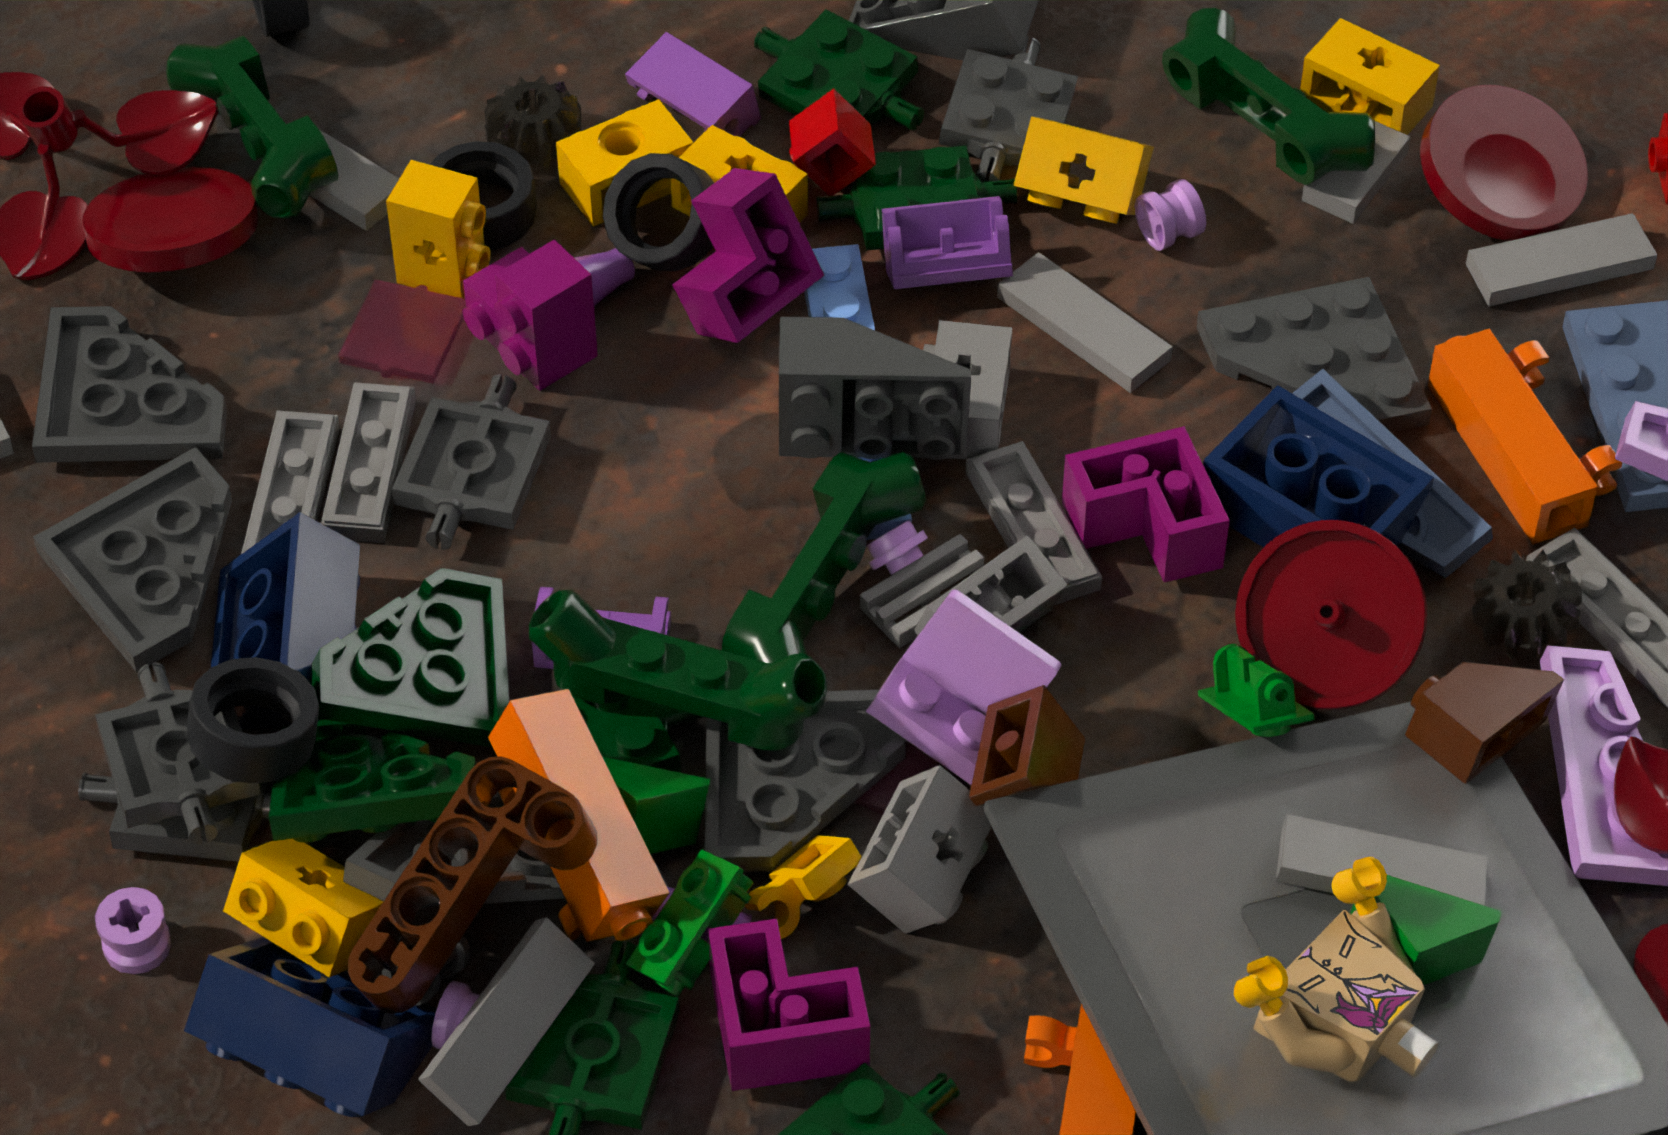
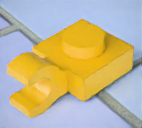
M817 835L769 874L772 880L770 883L752 890L749 893L752 899L745 907L747 910L761 911L772 902L776 910L774 919H777L781 939L786 938L796 929L799 923L802 902L805 899L821 901L841 890L847 882L845 875L858 865L862 856L851 838Z

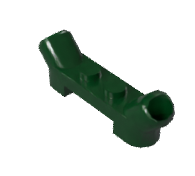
M1203 8L1193 12L1187 19L1185 38L1163 52L1162 65L1166 77L1172 87L1183 98L1200 110L1218 99L1275 141L1276 167L1295 181L1303 185H1310L1330 171H1367L1374 164L1375 120L1368 113L1325 112L1307 99L1301 90L1292 88L1271 73L1262 62L1253 60L1235 47L1237 30L1234 18L1226 11L1217 8Z
M239 36L218 46L182 43L171 52L166 64V75L170 90L198 93L213 99L226 126L230 130L236 128L240 130L242 141L252 160L262 159L251 181V189L257 206L264 213L274 218L290 219L296 217L304 207L311 191L338 180V168L326 139L309 116H304L286 124L268 102L270 95L260 55L244 36Z
M840 452L832 458L812 489L821 520L772 598L753 590H748L727 625L723 637L722 651L769 664L792 654H807L803 644L804 639L816 620L822 621L828 615L835 599V589L847 570L852 571L859 565L866 549V539L874 526L922 510L926 497L916 463L912 456L902 452L877 461L868 462Z
M573 589L559 590L549 595L536 609L529 624V639L553 661L556 684L561 690L569 689L573 697L605 705L611 692L615 691L728 723L729 741L757 749L773 751L784 749L795 743L802 734L804 719L818 713L824 705L827 694V680L823 669L812 657L805 653L792 654L769 664L603 618Z

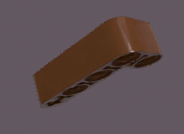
M499 756L489 757L478 762L469 771L354 945L348 958V973L352 983L380 1011L393 1014L403 1013L413 1008L422 999L519 849L546 865L559 870L575 869L584 865L593 856L597 846V831L579 800L569 791L511 759ZM508 787L517 788L514 798L507 805L500 808L489 807L492 797L499 790ZM562 819L574 820L571 831L565 837L559 840L546 839L548 829L555 822ZM467 845H478L476 856L469 863L463 866H451L452 859L459 849ZM429 903H440L437 916L431 922L421 926L413 925L414 917L421 907ZM404 937L414 948L409 950L402 941L399 943L401 938ZM384 968L388 971H396L391 979L384 975L379 976Z

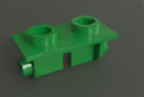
M1228 644L1216 652L1213 661L1215 686L1198 690L1200 698L1257 736L1273 737L1283 735L1291 730V725L1315 720L1314 713L1295 702L1294 684L1288 675L1275 670L1261 660L1255 662V656L1238 644Z
M701 849L693 863L680 876L676 889L654 922L641 935L639 944L626 965L655 980V984L674 997H679L684 988L691 991L695 981L709 961V944L701 938L706 928L733 925L745 905L752 899L747 892L754 882L743 874L744 870L741 867Z

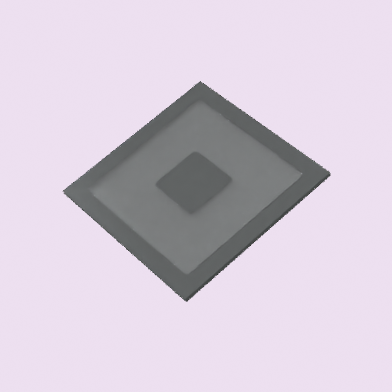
M1411 701L1291 729L1288 733L1279 736L1252 738L985 801L983 810L1148 1135H1663L1668 1133V1026L1503 758H1498L1472 780L1464 784L1405 736L1415 711L1410 705ZM1286 814L1488 856L1485 906L1502 911L1500 922L1482 963L1424 985L1425 991L1411 1024L1434 1039L1439 1045L1429 1063L1415 1078L1383 1055L1359 1081L1349 1082L1334 1073L1292 1066L1285 1061L1272 1040L1253 1029L1260 1007H1244L1234 997L1236 981L1250 975L1247 972L1248 963L1265 956H1272L1279 960L1284 968L1287 969L1343 910L1350 913L1353 905L1343 903L1333 893L1276 881L1281 829Z

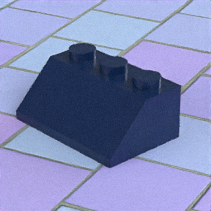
M1279 385L1203 461V466L1230 520L1229 527L1263 548L1275 537L1291 528L1320 520H1341L1366 526L1382 534L1399 547L1432 488L1434 481L1433 476Z
M299 512L220 569L211 667L231 659L258 657L281 662L300 672L312 685V662L319 649L336 637L342 639L357 629L355 613L357 591L360 586V576L358 574L360 545ZM252 705L234 707L242 729L281 728L284 725H291L284 716L271 709Z
M265 937L208 955L184 1032L207 1042L206 1049L218 1057L233 1061H248L264 1069L265 1077L279 1086L291 1089H307L325 1098L324 1104L330 1110L348 1117H362L396 1101L432 1048V1027L437 1008L425 1003L419 1006L415 1005L403 1013L389 1014L380 1011L352 983L348 969L329 978Z

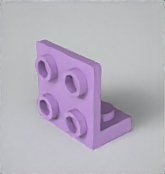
M954 589L950 591L896 664L866 712L972 785L988 705L1042 685L1047 687L1061 668V663L969 597Z

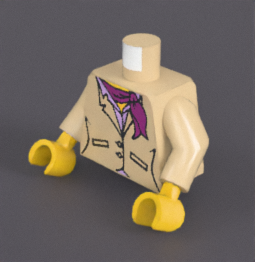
M1364 857L1354 861L1353 869L1349 868L1337 872L1332 880V891L1337 899L1347 904L1354 903L1356 911L1352 915L1343 910L1287 969L1275 957L1265 956L1248 963L1247 972L1250 975L1237 980L1234 986V997L1239 1004L1247 1008L1260 1007L1253 1029L1262 1036L1272 1040L1287 1063L1296 1067L1333 1073L1348 1082L1359 1081L1382 1055L1415 1078L1429 1063L1439 1045L1438 1042L1411 1024L1425 988L1422 980L1415 974L1402 946L1397 940L1385 904L1376 903L1374 897L1380 895L1385 889L1387 874L1384 866L1374 857Z

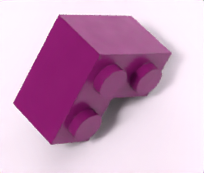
M734 168L691 200L716 252L672 285L698 335L738 343L824 276L776 174Z
M555 239L530 254L521 246L463 280L466 308L463 309V317L469 330L479 340L486 338L500 352L507 368L515 375L522 374L539 391L598 356L592 274Z
M1185 426L1065 455L1062 505L1069 521L1086 549L1142 535L1164 583L1224 568L1230 520Z
M777 919L708 929L710 976L732 1091L849 1074L864 1062L870 1066V1022L858 967L788 977Z

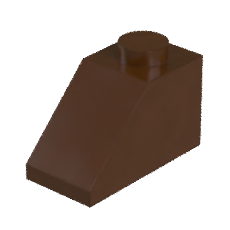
M1462 662L1441 679L1437 675H1433L1418 688L1410 703L1415 711L1405 736L1461 782L1466 784L1546 722L1564 679L1554 671Z
M1045 685L988 705L969 798L976 806H984L985 801L1078 780L1085 737Z

